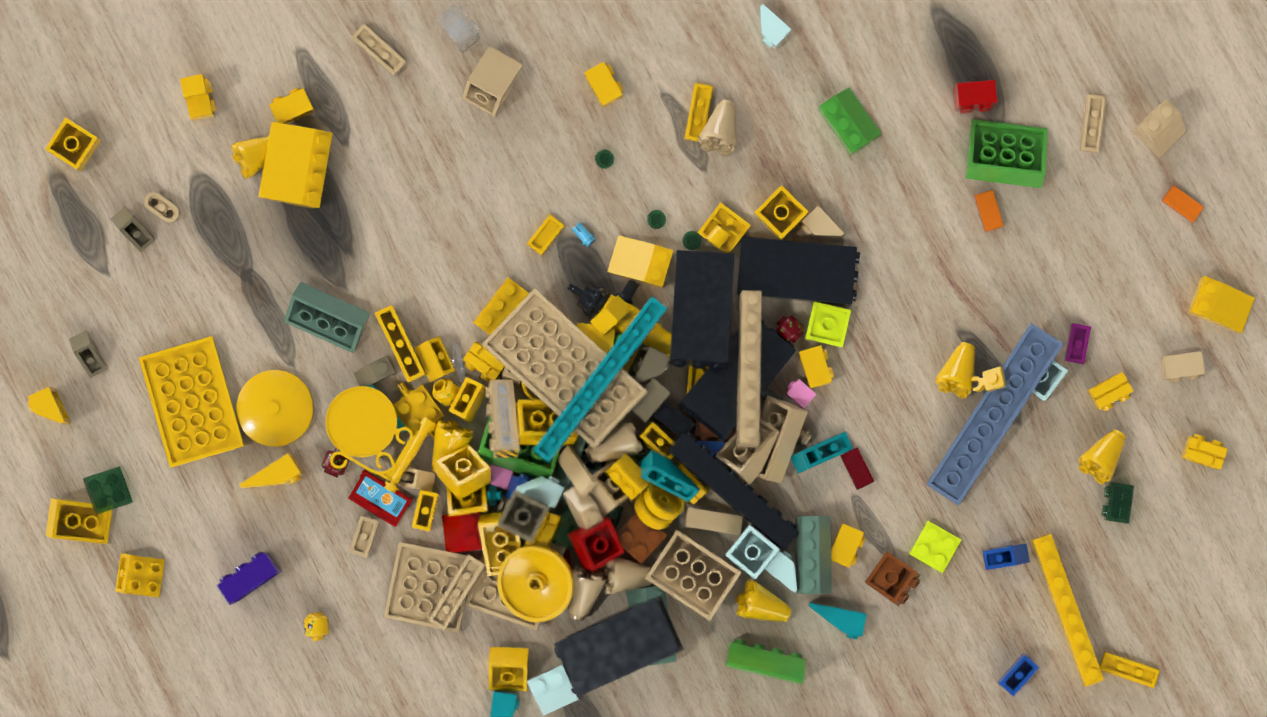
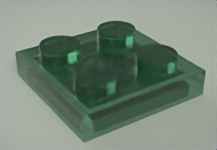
M120 466L83 479L96 515L133 503Z

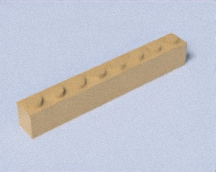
M742 290L739 295L736 447L756 448L759 444L762 291Z

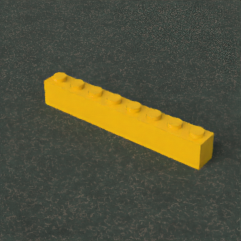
M1052 534L1030 540L1082 685L1087 687L1104 681Z

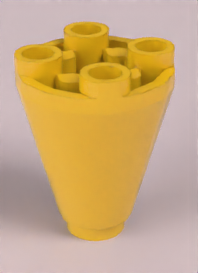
M269 136L238 141L231 145L233 151L231 154L235 164L239 163L241 167L240 172L244 179L253 177L263 169Z
M961 342L960 346L955 349L936 376L935 383L938 385L937 389L943 393L952 392L962 399H966L967 395L971 394L973 388L971 378L974 376L975 347L973 345Z
M439 420L435 427L431 470L437 473L436 461L469 444L473 438L474 431L458 427V423L453 420H448L447 423Z
M1116 429L1106 434L1078 458L1080 464L1078 469L1084 474L1089 473L1099 484L1104 485L1105 482H1109L1114 475L1125 444L1124 440L1126 439L1125 435Z
M750 579L745 584L744 592L739 593L736 599V604H739L736 615L743 618L786 622L791 614V608L758 582Z

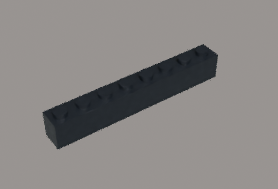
M680 432L666 451L779 549L785 550L799 534L795 529L797 526L789 519L785 521L781 517L783 514L777 508H770L767 505L768 501L760 494L759 496L755 495L752 492L754 489L745 482L743 484L738 480L739 475L733 470L728 471L725 469V463L718 457L714 459L709 455L711 451L704 445L699 446L695 442L697 439L692 434Z

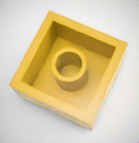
M65 117L45 150L79 172H82L102 140Z
M781 185L754 212V216L779 240H783L809 211Z
M469 444L436 461L437 476L459 500L491 482L490 467Z

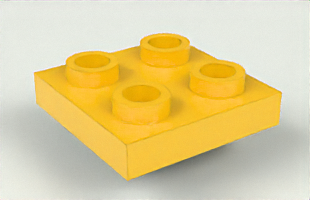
M720 202L697 233L721 252L731 253L751 225Z

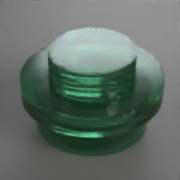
M601 150L596 154L595 162L598 167L607 169L613 165L614 156L609 150Z
M653 210L647 216V223L653 229H660L666 223V216L660 210Z
M695 231L687 232L682 239L684 247L688 250L698 249L702 241L701 236Z

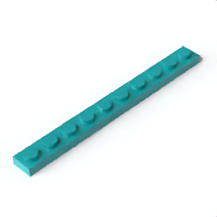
M653 297L648 300L534 448V452L547 462L553 459L667 311V307Z

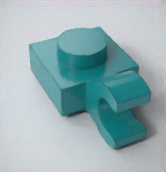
M489 486V492H487L489 506H497V502L501 501V490H497V486Z

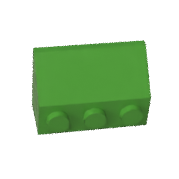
M850 88L836 94L818 107V111L850 156L882 134Z

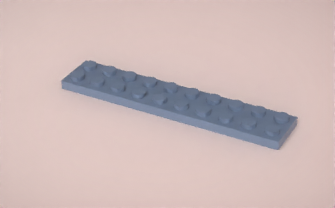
M1033 323L1029 325L1002 367L1006 387L985 393L926 485L958 506L960 505L1064 343Z

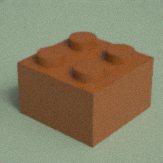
M637 513L617 533L622 547L641 564L667 536L662 530L653 529L643 523Z

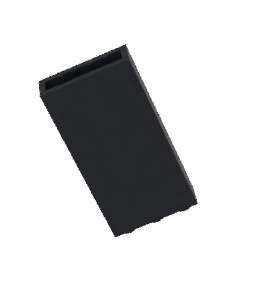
M742 236L737 295H740L742 290L762 291L761 297L851 306L852 301H856L857 290H853L854 282L858 281V271H855V265L859 263L860 252H857V247Z
M677 250L670 365H674L677 368L693 366L696 369L712 367L714 370L728 368L734 253Z
M762 319L760 395L797 351L791 342H786L779 337L775 329H769L764 325L765 322ZM738 332L729 342L728 368L714 370L712 367H709L679 404L681 408L722 441L727 438L737 425Z
M661 596L554 643L556 647L554 648L555 654L561 659L564 670L573 687L571 691L577 697L684 650Z

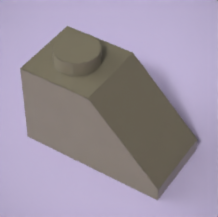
M126 207L122 208L111 218L118 230L140 252L155 240Z
M86 330L69 338L73 353L90 378L107 370L95 343Z
M387 355L354 373L359 386L367 387L396 374Z

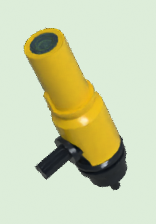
M629 280L622 293H617L615 296L612 294L610 296L609 290L607 293H604V288L594 287L590 284L587 285L584 291L572 284H569L567 287L568 290L580 297L576 305L583 309L585 315L589 316L592 314L593 317L591 319L596 317L619 295L631 310L613 326L616 327L615 333L618 335L625 332L641 311L632 305L633 301L631 298L639 287L634 280ZM657 322L641 344L670 356L672 333L662 328V325Z

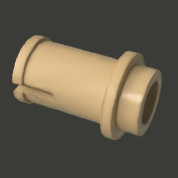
M801 429L798 437L801 445H807L812 435L809 434V431L805 432Z

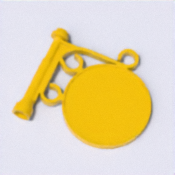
M367 386L348 388L333 399L326 413L325 424L327 434L334 446L340 450V452H335L331 455L330 463L334 468H344L347 465V460L341 466H337L333 462L336 455H342L366 470L390 481V483L385 482L386 486L384 488L395 493L396 490H399L396 486L404 472L410 466L428 433L431 430L433 431L437 424L423 417L420 422V429L413 437V432L409 428L402 427L397 429L396 411L386 395L377 389ZM407 430L410 433V439L397 461L394 462L389 453L381 451L391 443L395 434L397 441L405 444L404 441L400 440L399 434L401 431ZM377 454L376 465L382 469V466L379 464V458L386 455L389 457L392 467L386 471H375L350 456L364 458Z

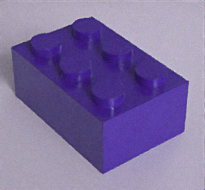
M269 552L255 554L251 557L252 562L249 564L247 562L242 563L235 568L236 573L233 575L231 573L226 574L219 579L220 583L216 586L229 605L237 603L282 572Z

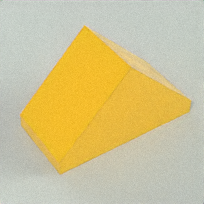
M617 295L590 322L604 336L631 308Z

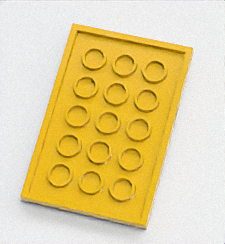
M213 336L138 357L170 468L245 446Z

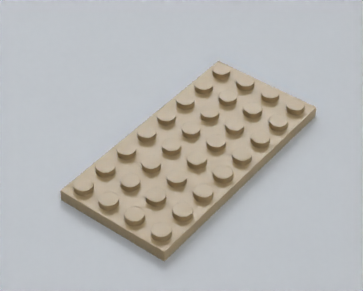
M535 288L482 343L483 347L558 416L561 415L607 355ZM621 369L574 431L595 449L647 394V391Z

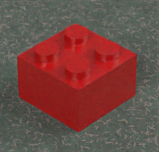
M995 80L957 83L953 88L955 111H960V114L972 113V110L979 109V112H988L997 104Z
M603 516V521L587 530L579 527L568 534L583 568L590 571H595L624 553L610 519Z

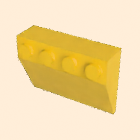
M271 122L258 197L311 209L320 208L333 133Z

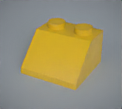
M47 387L27 396L29 399L27 404L31 412L61 424H71L55 388Z
M486 485L461 500L447 487L449 516L488 511L489 503Z
M490 647L488 663L489 690L527 692L529 648Z

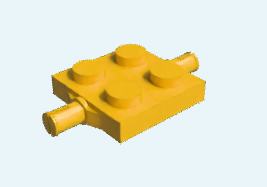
M404 382L396 386L403 396L393 406L404 426L412 430L413 437L420 429V422L423 417L436 423L445 416L424 384L411 391L407 389ZM435 429L433 431L431 430V432L429 433L433 440L435 436Z

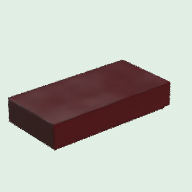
M858 447L840 455L856 490L874 482Z

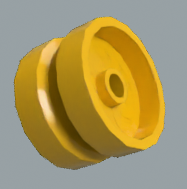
M651 483L637 497L634 506L638 517L643 523L653 529L661 530L665 529L684 510L685 503L678 496Z

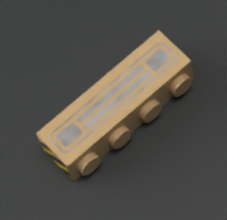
M490 380L488 387H485V398H488L489 402L486 406L487 416H490L488 433L492 434L490 451H493L494 458H517L520 448L513 380Z

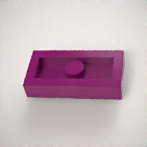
M1071 323L1064 361L1077 364L1085 363L1091 326Z

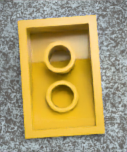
M618 235L607 272L662 289L674 250Z
M1203 276L1198 283L1188 314L1242 334L1255 298L1220 281Z
M287 453L239 484V486L246 489L289 483L294 485L302 480L301 475L304 472L294 456Z
M51 498L45 536L54 539L108 544L113 506Z
M503 512L480 514L478 527L487 576L498 575L504 560L512 552L523 547V539L497 526Z

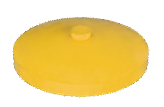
M269 370L255 375L243 386L237 399L236 413L241 428L252 440L265 446L280 447L295 442L307 431L313 418L314 404L312 395L302 380L286 371Z
M527 545L515 550L504 560L498 573V591L503 603L513 614L527 621L543 622L557 617L569 605L574 593V577L570 566L559 553L545 546Z

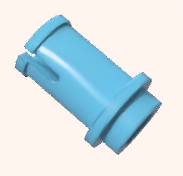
M580 222L572 231L583 242L582 245L589 247L596 240L594 238L595 235L590 234Z

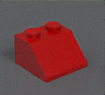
M480 512L454 516L442 515L447 552L456 553L482 550L478 527Z

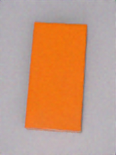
M1174 185L1171 186L1161 200L1191 223L1196 220L1204 206Z
M991 190L974 195L984 231L988 232L1004 227L994 191Z

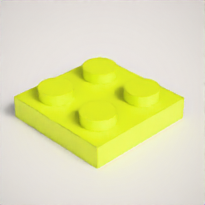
M813 302L805 339L843 348L851 310Z
M927 521L909 555L943 573L959 546L961 539Z

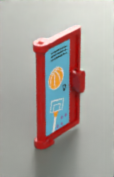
M364 469L348 499L396 527L406 509L413 503L414 498L407 496L399 490H396L395 493L384 488L386 486L384 481Z

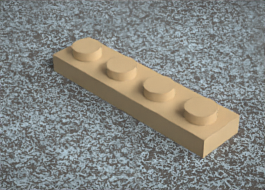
M471 555L467 556L429 618V622L444 631L446 630L484 568V563Z

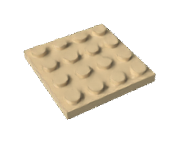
M399 542L383 618L441 629L428 620L458 573L467 555ZM467 595L447 626V631L460 632Z

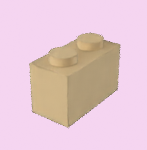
M1202 351L1161 357L1164 380H1169L1170 383L1181 382V378L1188 377L1189 381L1200 379V375L1205 374Z

